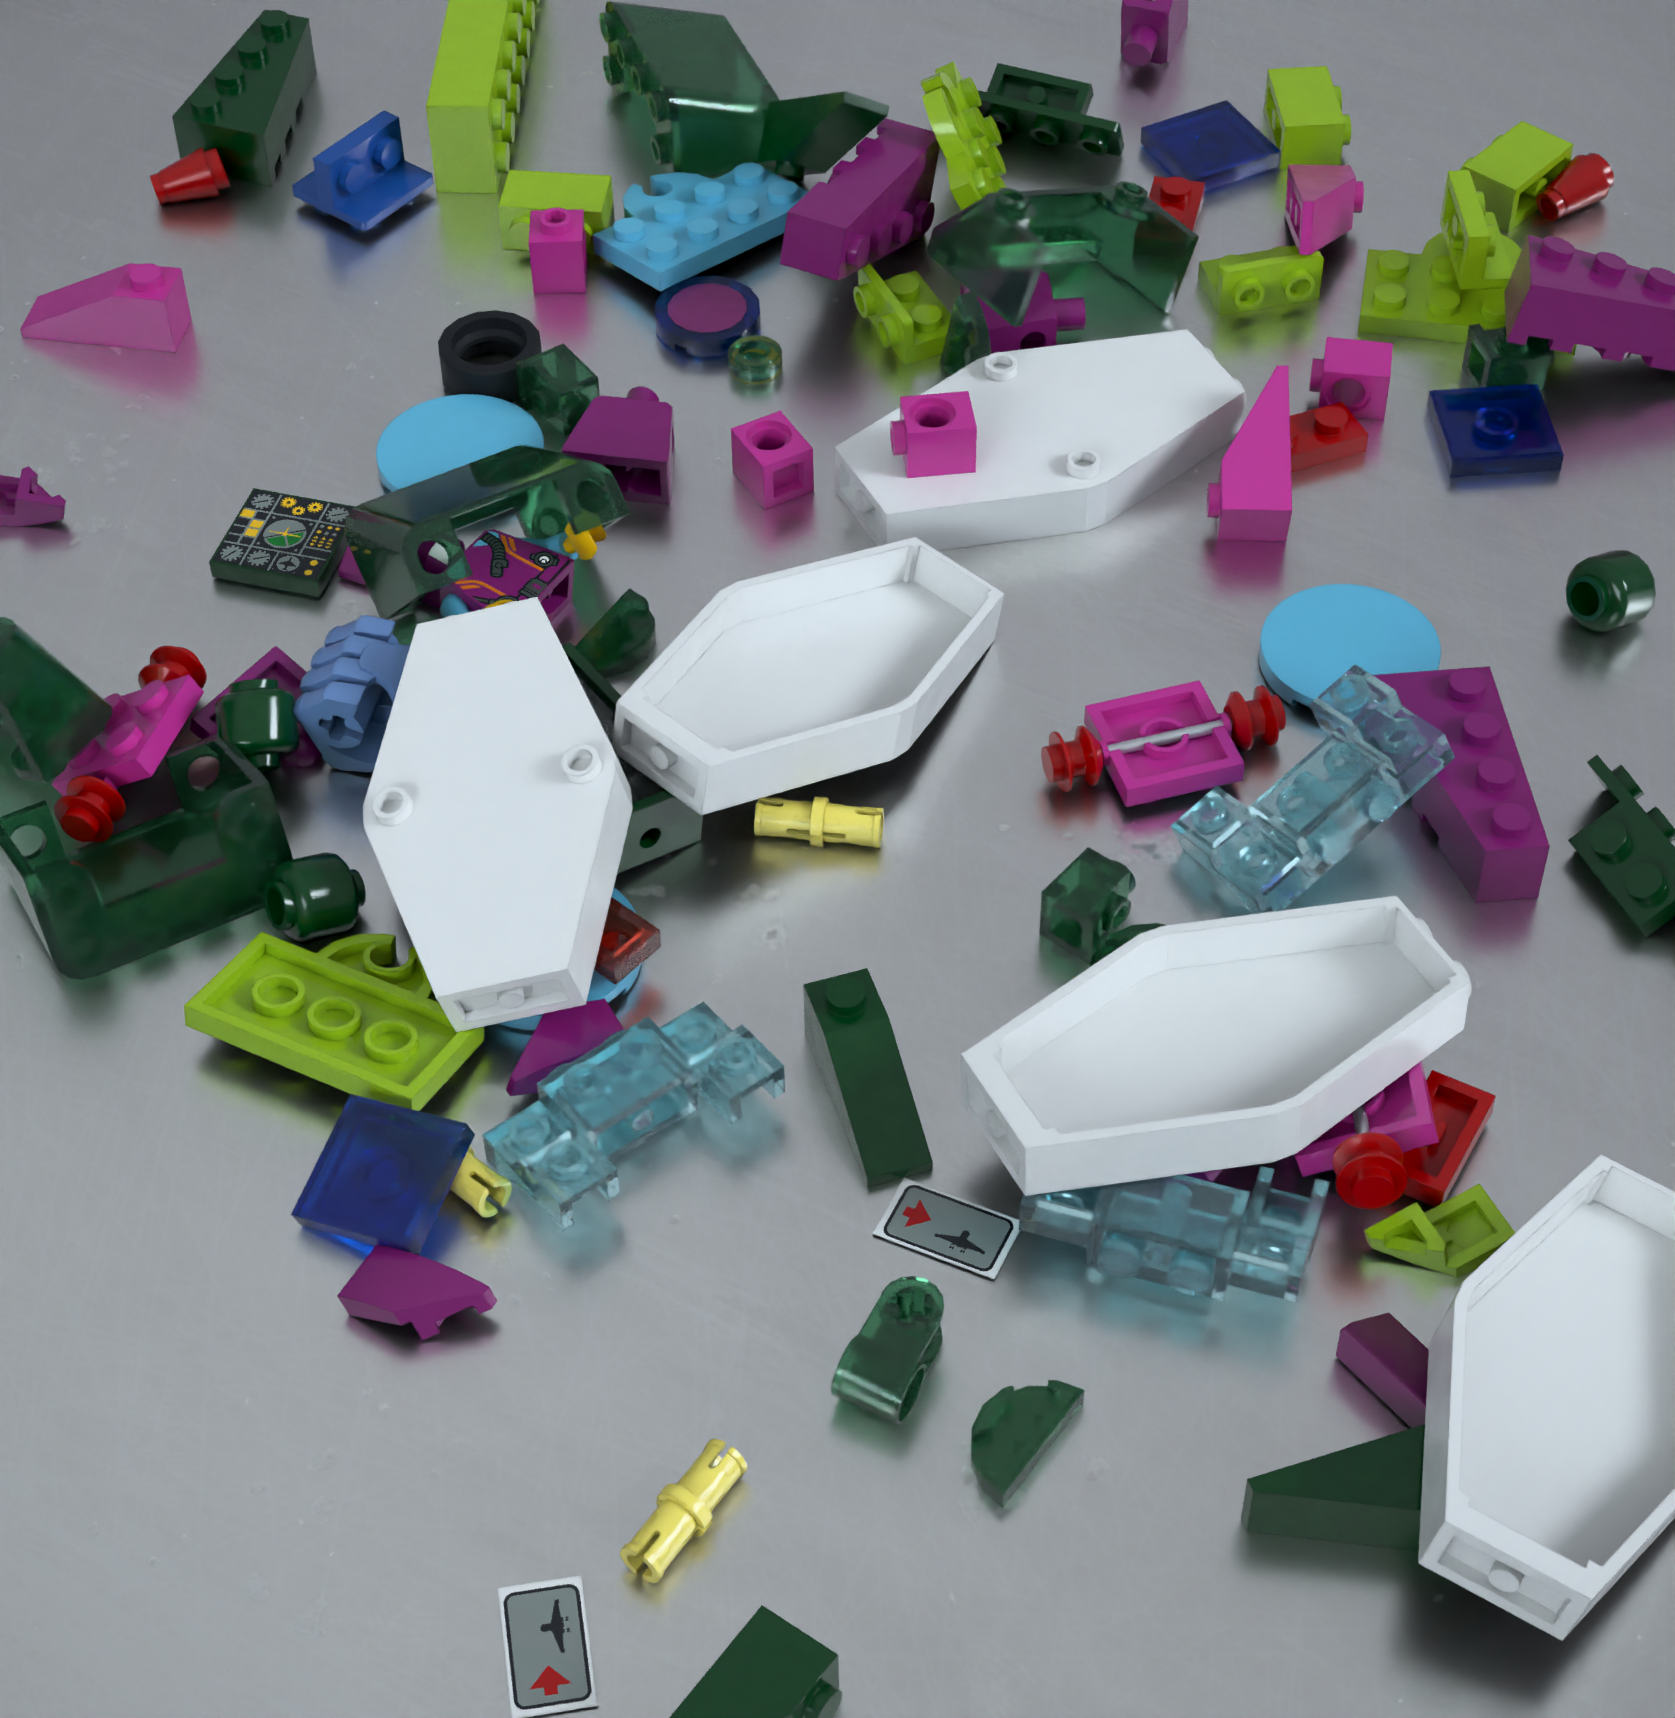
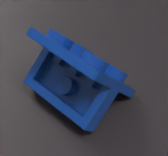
M383 110L313 158L314 171L293 184L292 190L294 197L363 231H367L431 187L434 183L431 172L405 161L399 117Z

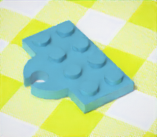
M754 162L740 164L733 171L715 179L699 174L682 172L657 174L650 176L652 196L646 195L640 185L633 184L628 188L623 196L624 218L616 221L613 226L593 234L594 252L661 292L783 234L787 212L808 191L791 181L775 175Z

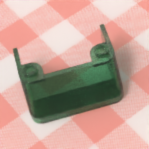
M1121 181L1117 186L1030 191L1001 188L998 192L985 195L935 226L927 246V253L1013 327L1023 324L1044 264L1097 260L1162 313H1169L1174 305L1199 236L1148 198L1146 189L1132 182Z

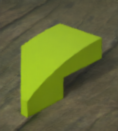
M1480 1183L1425 1213L1418 1203L1415 1202L1364 1230L1366 1241L1371 1248L1454 1277H1460L1475 1271L1515 1234L1513 1228Z

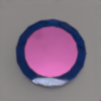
M701 276L683 280L663 291L656 301V333L664 344L675 349V344L686 347L687 354L693 356H722L738 351L749 343V336L754 332L757 335L761 328L759 298L750 287L734 279L719 276Z

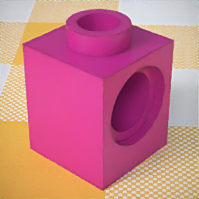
M549 208L547 210L531 211L529 252L534 294L586 293L588 258L584 210Z
M1326 337L1324 359L1313 358L1309 391L1320 392L1318 408L1343 402L1357 419L1384 421L1391 377L1393 343Z
M968 391L900 397V420L890 421V440L893 456L903 455L907 478L976 472L977 426Z
M781 410L731 428L733 473L764 510L814 492L813 448Z

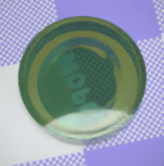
M751 335L740 338L728 349L729 373L735 380L744 384L759 385L771 382L782 371V349L776 341L765 336Z

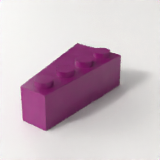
M885 118L877 126V135L879 136L876 139L865 137L856 146V155H859L852 162L841 160L833 168L828 183L819 181L787 212L780 264L839 281L864 268L868 263L871 264L925 235L933 222L935 213L934 203L930 201L940 146L934 132Z
M1531 235L1527 236L1504 291L1506 342L1525 345L1529 336L1550 339L1548 342L1550 350L1571 353L1575 344L1591 346L1599 352L1602 359L1622 362L1623 359L1629 358L1631 354L1641 355L1642 360L1649 367L1675 371L1674 273L1663 268L1654 267L1646 270L1627 264L1621 257L1608 252H1599L1595 255L1575 249L1568 241L1558 237L1548 236L1541 239Z
M1490 666L1368 675L1360 729L1369 742H1377L1384 753L1383 764L1393 779L1400 778L1412 795L1411 806L1421 822L1428 821L1439 836V849L1475 903L1538 898L1550 845Z

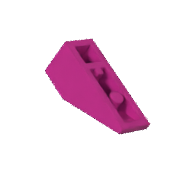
M1288 165L1285 218L1299 255H1311L1352 230L1353 213H1362L1364 185L1363 181H1356V176L1350 165Z
M129 263L37 297L20 328L22 338L176 353L192 320L182 269L157 266L151 263Z
M1276 366L1221 460L1218 483H1208L1206 512L1207 517L1217 518V540L1284 542L1287 540L1292 515L1288 366Z

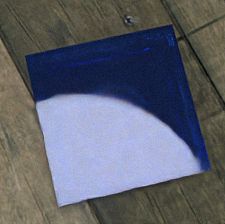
M1227 100L1141 127L1140 143L1174 176L1183 177L1189 181L1205 182L1204 191L1280 166L1281 151Z
M1538 384L1429 391L1427 408L1450 478L1561 471L1564 454Z
M350 1094L291 1215L300 1225L374 1246L379 1244L419 1255L475 1133L467 1123Z

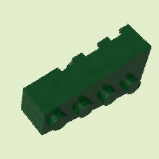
M264 10L172 116L180 159L203 147L204 151L217 148L227 177L270 187L273 186L276 178L275 165L277 161H282L286 151V136L288 132H293L297 122V107L303 105L316 71L309 18L290 15L281 10Z

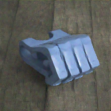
M363 615L355 621L334 627L327 634L324 646L313 655L310 665L312 669L301 680L300 690L302 695L295 701L293 713L321 752L323 760L333 768L359 772H373L410 648V645H400L392 634L396 621Z

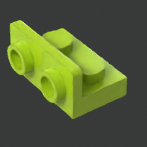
M1469 170L1448 171L1440 225L1460 289L1478 290L1506 287L1513 270L1495 215L1492 212H1485L1484 194L1482 191H1476Z
M1296 245L1278 246L1270 250L1241 255H1226L1222 258L1200 261L1198 280L1218 316L1319 299L1324 258L1318 250L1311 255H1299Z
M870 263L858 270L859 286L854 287L853 290L858 312L863 318H870L877 327L882 344L886 348L892 347L905 365L963 347V329L916 270L893 276L884 281Z

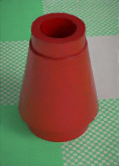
M203 147L163 168L158 173L150 175L160 205L168 202L174 203L220 196V190L231 187L217 148L204 151Z
M1596 153L1575 156L1544 191L1537 196L1536 204L1538 210L1546 219L1556 221L1560 217L1605 199L1609 189L1614 184L1613 171L1608 162Z

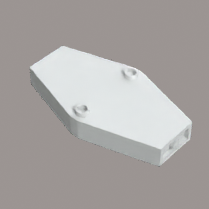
M1188 329L996 352L975 360L920 394L969 392L977 426L976 472L907 478L903 455L893 456L890 440V421L900 420L899 407L834 447L835 491L877 546L916 537L935 550L941 551L1086 532L1107 524L1232 441L1242 426L1243 410L1247 404L1246 393L1240 381L1232 378L1215 359L1212 351L1204 347Z
M916 537L737 581L720 590L616 702L611 745L616 755L700 815L891 761L909 750L994 642L1004 593Z
M538 597L512 601L503 605L459 615H450L416 625L363 804V823L366 834L435 997L456 1032L586 1005L633 809L631 788L615 751Z
M1397 896L1165 925L1138 934L961 1054L962 1103L1025 1196L1272 1163L1301 1151L1464 1030L1468 998L1472 992L1471 981L1464 966L1459 961L1452 960L1436 942L1426 922L1419 917H1415Z
M1601 1154L1463 1281L1429 1343L1418 1564L1561 1641L1564 1640L1675 1519V1192Z

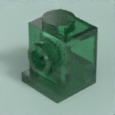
M1480 324L1469 325L1462 370L1482 400L1486 402L1544 390L1548 369L1554 362L1555 353L1548 346L1550 339L1529 336L1525 345L1506 342V326L1484 331Z
M564 343L516 363L521 407L526 412L534 409L541 420H548L564 437L571 434L592 400L600 396L598 377Z
M1087 847L1042 891L1039 935L1092 965L1099 958L1100 940L1107 933L1115 934L1128 918L1131 910V902L1128 900V895L1136 887V881L1131 871L1122 863L1110 860Z

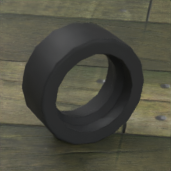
M493 310L469 314L458 318L446 327L438 341L443 386L451 395H485L515 403L525 399L539 387L544 376L540 333L530 320L515 313ZM502 352L516 356L509 361L493 365H479L467 362L468 359L483 353Z

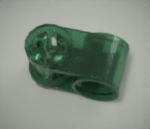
M909 1276L894 1280L886 1286L859 1334L850 1341L838 1363L831 1386L832 1396L897 1425H901L905 1421L917 1400L923 1381L936 1358L940 1355L943 1345L940 1323L944 1314L943 1295L936 1285L927 1279Z

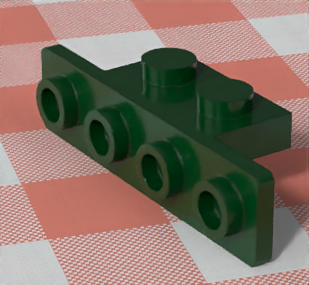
M997 63L987 92L978 90L982 104L978 108L983 118L989 115L992 116L1000 134L1016 132L1032 136L1037 141L1048 145H1055L1058 142L1080 147L1084 152L1095 156H1103L1106 153L1121 156L1123 152L1124 141L1120 124L1115 121L1086 115L1094 95L1092 84Z
M1595 755L1587 763L1604 789L1617 804L1568 841L1641 933L1647 937L1675 917V847L1671 843L1675 840V829L1656 806L1646 813L1636 800L1643 796L1644 793L1622 765L1611 771L1601 758Z

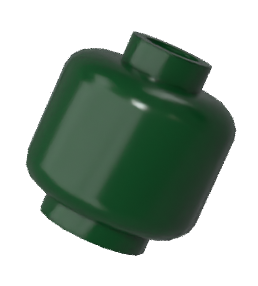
M1613 550L1579 562L1568 575L1566 584V600L1570 612L1583 627L1593 632H1610L1644 619L1652 609L1656 595L1655 580L1649 566L1640 556L1628 550Z
M252 679L229 684V693L220 697L215 704L221 754L227 759L242 761L244 772H263L281 768L280 757L292 754L299 747L298 723L293 713L294 696L289 691L278 688V681L274 679Z
M329 852L287 860L281 863L275 869L272 880L266 883L264 889L265 909L272 926L277 931H283L290 939L304 943L343 934L350 930L356 923L359 907L364 905L366 899L365 885L359 872L355 869H349L347 863L340 856Z

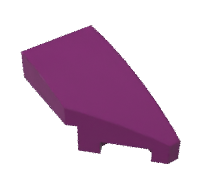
M29 466L22 469L20 478L0 475V527L39 525L62 520L65 515L66 500L60 495L54 497L49 495L37 483L38 474Z
M605 999L587 1001L586 1005L544 1013L510 1076L506 1091L509 1096L560 1090L568 1070L626 1063L633 1043Z
M376 1244L337 1295L349 1315L400 1326L411 1322L422 1340L440 1333L439 1326L446 1317L468 1307L476 1309L480 1315L492 1309L497 1302L489 1286L458 1270L414 1253Z

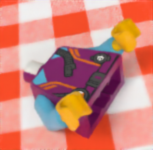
M588 512L573 518L566 525L565 532L546 539L520 538L495 529L485 530L465 551L444 540H440L431 548L425 561V570L440 578V615L444 618L450 615H459L503 605L512 601L538 597L551 623L572 601L574 559L578 556L582 560L592 559L598 548L595 542L603 541L607 534L598 517L594 513Z

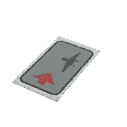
M903 1178L872 1234L995 1280L1024 1221Z
M581 1575L498 1588L511 1717L526 1718L598 1706Z

